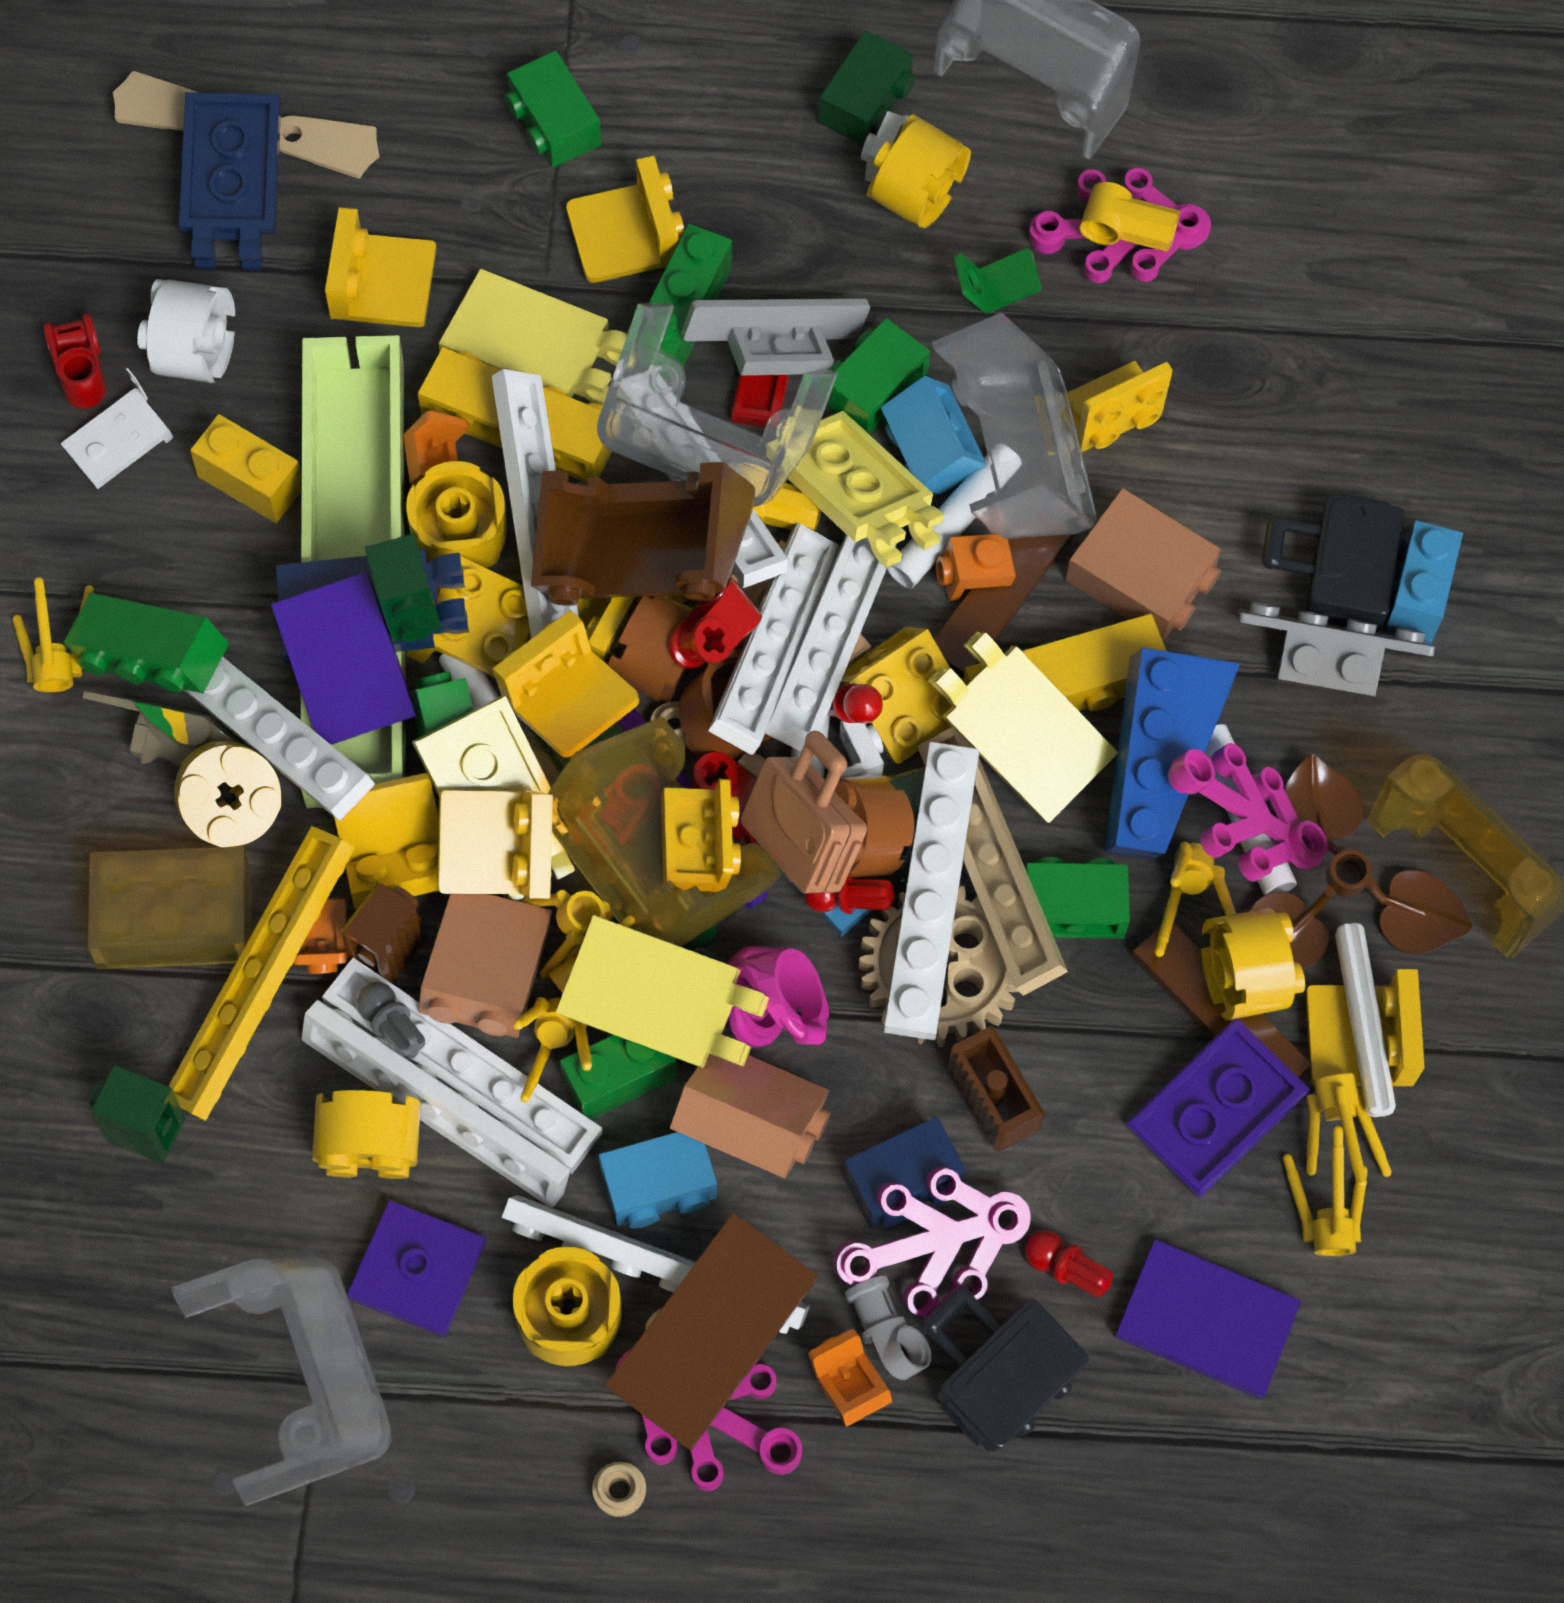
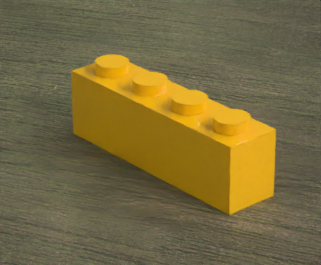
M442 347L418 392L421 416L427 411H441L451 416L467 419L468 431L465 434L502 448L492 375L501 370L482 363L477 356L470 352H455ZM544 386L543 391L556 470H565L569 473V476L587 483L589 477H600L619 439L618 416L613 415L609 409L600 404H585L570 398L563 390L555 386Z
M1148 614L1022 652L1078 711L1089 708L1090 711H1099L1112 706L1117 699L1125 697L1130 656L1141 648L1166 651V648L1152 614ZM981 663L965 668L963 680L965 685L984 668Z

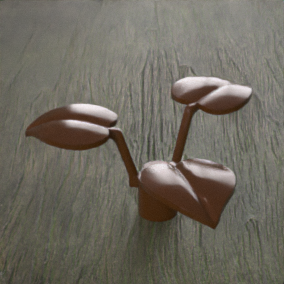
M1313 754L1308 756L1296 768L1284 791L1301 822L1312 821L1317 824L1327 838L1328 851L1335 855L1326 872L1328 887L1308 910L1298 896L1288 892L1267 894L1256 901L1250 911L1270 908L1275 913L1286 912L1293 927V940L1289 942L1293 962H1298L1304 971L1322 958L1330 941V933L1328 928L1321 921L1314 918V916L1333 895L1352 897L1359 894L1363 888L1369 889L1379 903L1386 905L1379 917L1380 930L1388 943L1401 952L1413 955L1433 952L1471 930L1472 923L1463 903L1445 883L1429 873L1418 870L1399 872L1390 882L1389 896L1383 894L1377 885V880L1370 877L1372 867L1368 857L1359 850L1346 849L1344 846H1337L1332 842V839L1343 840L1350 837L1357 830L1363 818V801L1356 787L1346 777L1326 765L1319 757Z

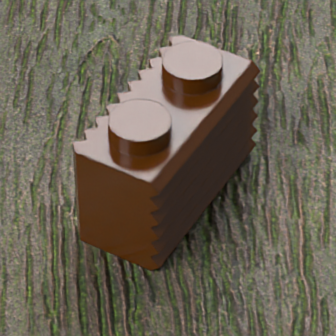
M377 883L341 930L350 961L352 958H355L391 984H393L394 979H399V972L406 971L405 964L412 963L411 956L418 955L417 948L424 947L420 931V925L423 921L416 912V908L419 905L417 899L399 886L395 885L392 889H389L382 883Z
M994 1026L988 1027L953 1045L947 1071L954 1073L952 1080L959 1081L957 1088L964 1090L962 1097L969 1099L967 1106L974 1107L973 1115L979 1116L978 1123L984 1125L983 1132L989 1134L988 1141L994 1142L993 1150L1002 1151L1040 1130L1045 1113Z

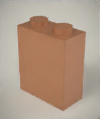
M1122 488L1071 557L1065 581L1127 620L1152 614L1162 641H1164L1173 628L1181 631L1195 610V606L1191 602L1199 591L1207 595L1216 583L1221 573V570L1216 567L1221 548Z
M450 893L422 982L418 1013L429 1015L430 1018L440 1023L451 1024L456 1022L476 1027L491 1036L508 1035L518 1038L520 1030L514 1029L513 1023L527 1010L548 939L552 910L490 894Z
M709 1054L704 1068L697 1067L685 1084L670 1129L785 1179L796 1161L805 1164L815 1140L819 1141L830 1117V1112L823 1109L829 1090L748 1055L743 1067Z

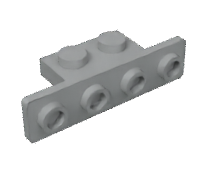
M867 299L695 300L691 303L681 333L685 341H727L740 375L826 374L834 362L826 339L858 338L870 311V305Z
M1251 602L1250 610L1238 608V622L1286 631L1277 678L1281 680L1376 696L1385 648L1434 656L1435 646L1431 642L1424 641L1426 633L1417 630L1396 628L1395 635L1376 632L1377 624L1348 619L1346 627L1327 624L1328 615L1302 610L1299 611L1298 618L1279 615L1280 607L1259 602Z

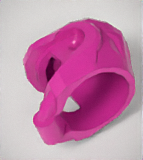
M749 946L743 947L729 959L728 965L741 970L736 982L737 985L761 992L770 998L762 1018L732 1007L727 1023L728 1028H731L738 1041L746 1043L751 1048L769 1045L779 1036L782 1029L787 1030L798 1044L820 1045L825 1041L829 1006L819 975L812 962L804 953L787 947ZM796 1010H801V1017L795 1012Z

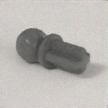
M372 982L365 985L359 991L356 998L358 1013L366 1021L372 1022L373 1032L380 1038H386L398 1055L406 1056L409 1059L416 1057L418 1051L425 1046V1038L409 1019L410 1011L407 1006L397 1002L394 990L385 983Z

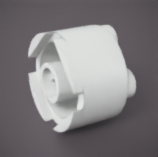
M156 279L151 289L152 306L149 319L143 320L140 323L137 337L139 348L147 350L150 371L161 376L209 383L215 382L213 377L221 378L225 373L234 344L235 332L226 330L227 315L235 316V305L231 292L223 287L170 279Z

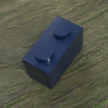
M937 1116L844 1160L843 1176L870 1229L884 1223L886 1228H890L906 1221L908 1218L902 1215H889L878 1206L877 1193L882 1185L888 1182H897L906 1187L913 1198L922 1203L930 1201L933 1206H936L946 1201L940 1200L929 1193L926 1187L928 1174L937 1167H947L956 1172L961 1182H964L966 1169ZM947 1174L940 1176L936 1181V1189L939 1193L946 1192L951 1186V1178ZM900 1190L891 1191L886 1198L887 1206L889 1208L897 1207L902 1201V1194Z

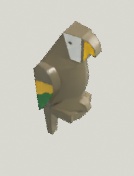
M84 691L83 694L84 699L140 712L135 724L130 751L131 755L140 757L141 764L151 763L157 757H162L180 767L184 759L191 752L204 744L213 741L241 743L217 722V719L211 714L90 691ZM239 785L231 787L228 791L229 794H234Z

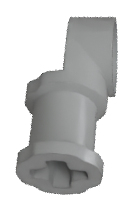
M877 1276L856 1284L848 1289L844 1296L847 1303H853L864 1328L862 1333L864 1343L875 1344L880 1359L888 1372L898 1379L906 1380L927 1368L931 1362L929 1344L919 1330L907 1325L904 1316L897 1315L887 1291L890 1284L887 1276ZM900 1344L905 1348L906 1352L908 1353L910 1361L905 1357L903 1351L901 1350Z

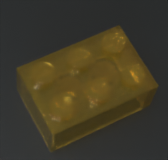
M244 846L90 853L88 950L97 969L234 964L237 962L251 937V867Z

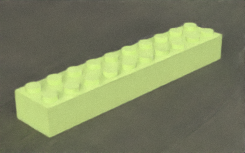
M399 335L356 337L359 369H351L346 337L303 338L301 562L367 556L366 546L405 536L404 362ZM406 651L396 652L406 680ZM301 694V721L313 730ZM406 720L332 745L364 771L375 784L407 777ZM302 790L306 808H323Z

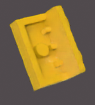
M719 779L715 790L664 787L661 794L663 890L724 892L732 874L739 873L741 848L740 844L732 842V827H736L738 824L739 800L738 797L731 796L730 779Z

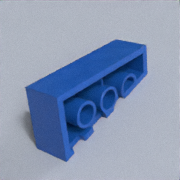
M1141 648L1130 656L1104 852L1152 860L1166 853L1189 795L1188 793H1179L1172 787L1168 778V771L1173 760L1188 750L1198 749L1204 753L1206 752L1240 663Z

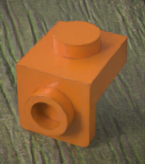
M427 411L403 434L410 484L416 485L425 477L424 473L437 464L458 461L455 442L468 431L467 419L451 416L441 411Z
M1006 533L950 537L943 555L939 556L936 561L937 580L941 586L945 585L948 601H959L965 589L1012 585L1016 574Z
M347 897L327 898L318 919L314 922L297 953L294 965H306L307 973L320 974L337 972V964L347 962L349 956L348 952H346L347 946H345V939H343L344 936L341 931L348 922Z
M854 1329L825 1340L820 1346L809 1352V1359L817 1383L846 1427L893 1402L888 1387L864 1353L861 1339Z

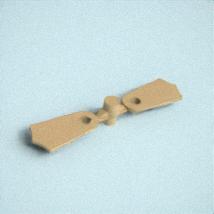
M132 71L127 79L113 91L115 120L118 123L183 131L185 92L196 91ZM286 116L281 118L280 152L360 179L366 169L379 158L377 130L374 126L301 116ZM292 133L301 136L299 140L294 142L287 141L285 138Z

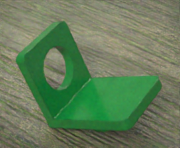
M1028 248L980 269L962 253L954 256L963 295L985 314L1041 290V282L1034 254Z

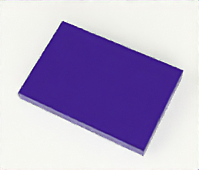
M364 572L271 604L313 730L329 744L334 745L418 716L369 572Z
M1237 1018L1233 1019L1126 1123V1127L1200 1200L1309 1093L1310 1089Z
M1154 1239L1115 1338L1262 1400L1267 1392L1301 1300Z

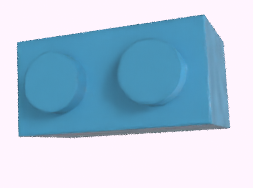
M924 376L881 406V410L888 422L885 426L887 435L900 448L906 461L904 467L931 492L943 495L964 481L969 475L987 465L948 384Z
M1415 521L1407 540V547L1403 552L1397 577L1399 584L1396 595H1394L1390 605L1385 630L1396 632V628L1417 630L1426 633L1425 641H1433L1444 616L1463 532Z
M679 1132L599 1154L600 1170L617 1227L629 1224V1227L633 1229L642 1228L657 1222L660 1219V1214L678 1209L681 1214L694 1213L710 1205L709 1200L717 1198V1182L705 1144Z

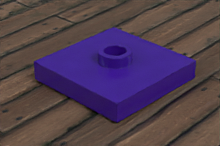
M389 1200L348 1291V1300L446 1338L485 1248L486 1238Z

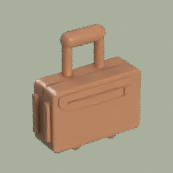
M815 730L805 736V744L799 757H768L765 759L742 813L741 824L758 842L760 850L766 852L785 873L786 879L793 882L802 893L839 892L867 832V826L835 791L842 773L847 768L845 757L821 732ZM814 755L829 770L826 779L810 764Z

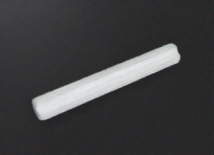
M1360 923L1343 924L1338 926L1335 937L1365 1109L1370 1117L1388 1116L1393 1113L1396 1104L1365 931Z

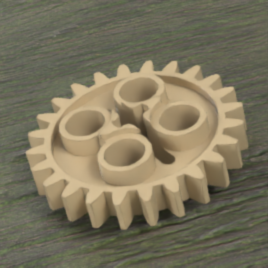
M960 886L958 889L947 961L948 970L945 980L947 1004L940 1007L936 1033L939 1047L944 1046L947 1034L954 1033L957 1041L961 1042L966 1039L967 1029L971 1028L975 1034L986 1029L985 1019L999 1026L1003 1015L998 1007L1012 1010L1015 998L1009 992H1018L1014 987L980 900L977 896L972 902L966 901L965 886ZM904 892L899 893V910L892 906L888 910H882L881 915L885 922L871 919L869 931L875 937H863L861 949L870 955L860 957L859 969L871 972L862 977L861 988L865 990L876 989L869 998L870 1008L886 1006L882 1014L881 1022L883 1024L886 1022L906 896ZM959 934H971L977 938L980 944L975 948H962L955 942L954 938ZM963 981L972 982L979 988L980 993L973 997H965L960 995L954 986ZM917 1038L918 1044H922L926 1039Z

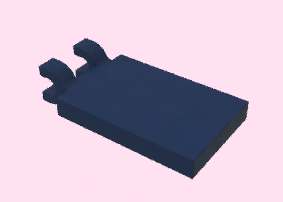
M185 92L179 228L181 233H193L191 258L195 260L196 269L215 270V240L240 241L238 258L239 261H242L243 270L262 271V235H276L282 104L280 94Z
M425 549L419 550L442 629L431 632L428 637L419 641L407 642L401 640L393 642L396 652L435 648L434 634L469 633L468 615L465 609L464 598L446 600L440 604L437 601L436 588H465L460 553L441 555L433 561L427 562ZM367 556L276 565L278 602L364 572H369L375 588ZM281 635L282 656L285 664H290L291 662Z

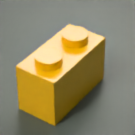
M220 414L217 415L190 450L197 476L276 524L302 491V475L299 461Z

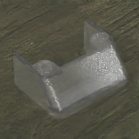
M954 0L938 31L934 73L942 76L954 60L973 61L982 50L997 57L1058 92L1057 106L1063 120L1073 127L1086 130L1082 156L1090 160L1128 107L1141 38L1136 28L1130 22L1092 0Z
M668 303L638 304L598 418L597 433L600 441L613 452L682 481L687 480L688 472L699 473L700 463L724 462L754 485L756 488L754 507L769 503L811 447L838 373L830 370L804 372L792 408L783 409L773 414L767 422L763 436H760L680 402L686 383L684 369L676 359L658 352L674 306Z
M1002 312L933 341L934 351L955 368L957 378L953 380L952 384L959 403L964 407L968 405L979 415L996 490L987 493L986 498L969 504L971 513L982 521L991 533L996 532L1003 539L1071 535L1094 528L1097 524V515L1064 380L1053 359Z
M320 1257L251 1259L171 1287L173 1296L185 1318L232 1301L240 1309L251 1314H261L279 1307L282 1309L313 1405L294 1411L282 1422L278 1439L284 1461L232 1479L235 1490L245 1506L372 1461L386 1452L392 1440V1428L342 1279L333 1263Z

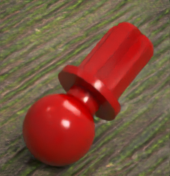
M844 684L837 689L827 715L838 717L845 723L867 724L876 720L881 714L883 698L880 692L872 685Z
M848 877L839 892L803 893V898L807 906L816 912H830L840 905V909L844 914H852L855 909L888 910L891 904L894 903L895 894L893 892V884L888 880Z
M1049 1230L1037 1231L1027 1239L1024 1246V1256L1027 1263L1033 1269L1040 1272L1055 1270L1054 1280L1060 1284L1069 1282L1094 1297H1101L1110 1289L1113 1278L1112 1271L1085 1256L1080 1246L1072 1244L1066 1249L1062 1238Z

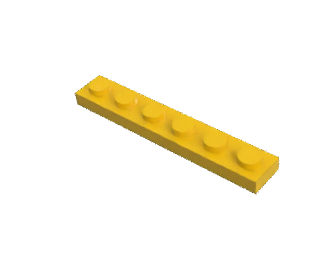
M311 826L168 1086L172 1088L182 1109L205 1121L208 1118L235 1066L245 1053L247 1045L264 1013L269 1009L272 999L287 971L294 963L297 953L310 929L318 919L321 909L333 887L344 872L355 846L342 838Z

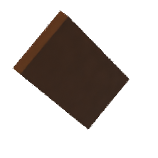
M733 1212L605 1386L692 1451L816 1283L819 1276Z

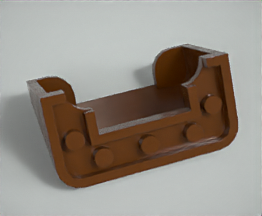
M700 463L699 473L688 472L687 480L625 484H607L599 477H589L588 483L573 484L568 482L569 473L565 470L542 471L531 586L541 593L548 595L550 603L574 606L578 604L579 599L684 595L692 600L710 601L715 598V593L723 592L726 589L754 508L756 489L753 484L726 463Z

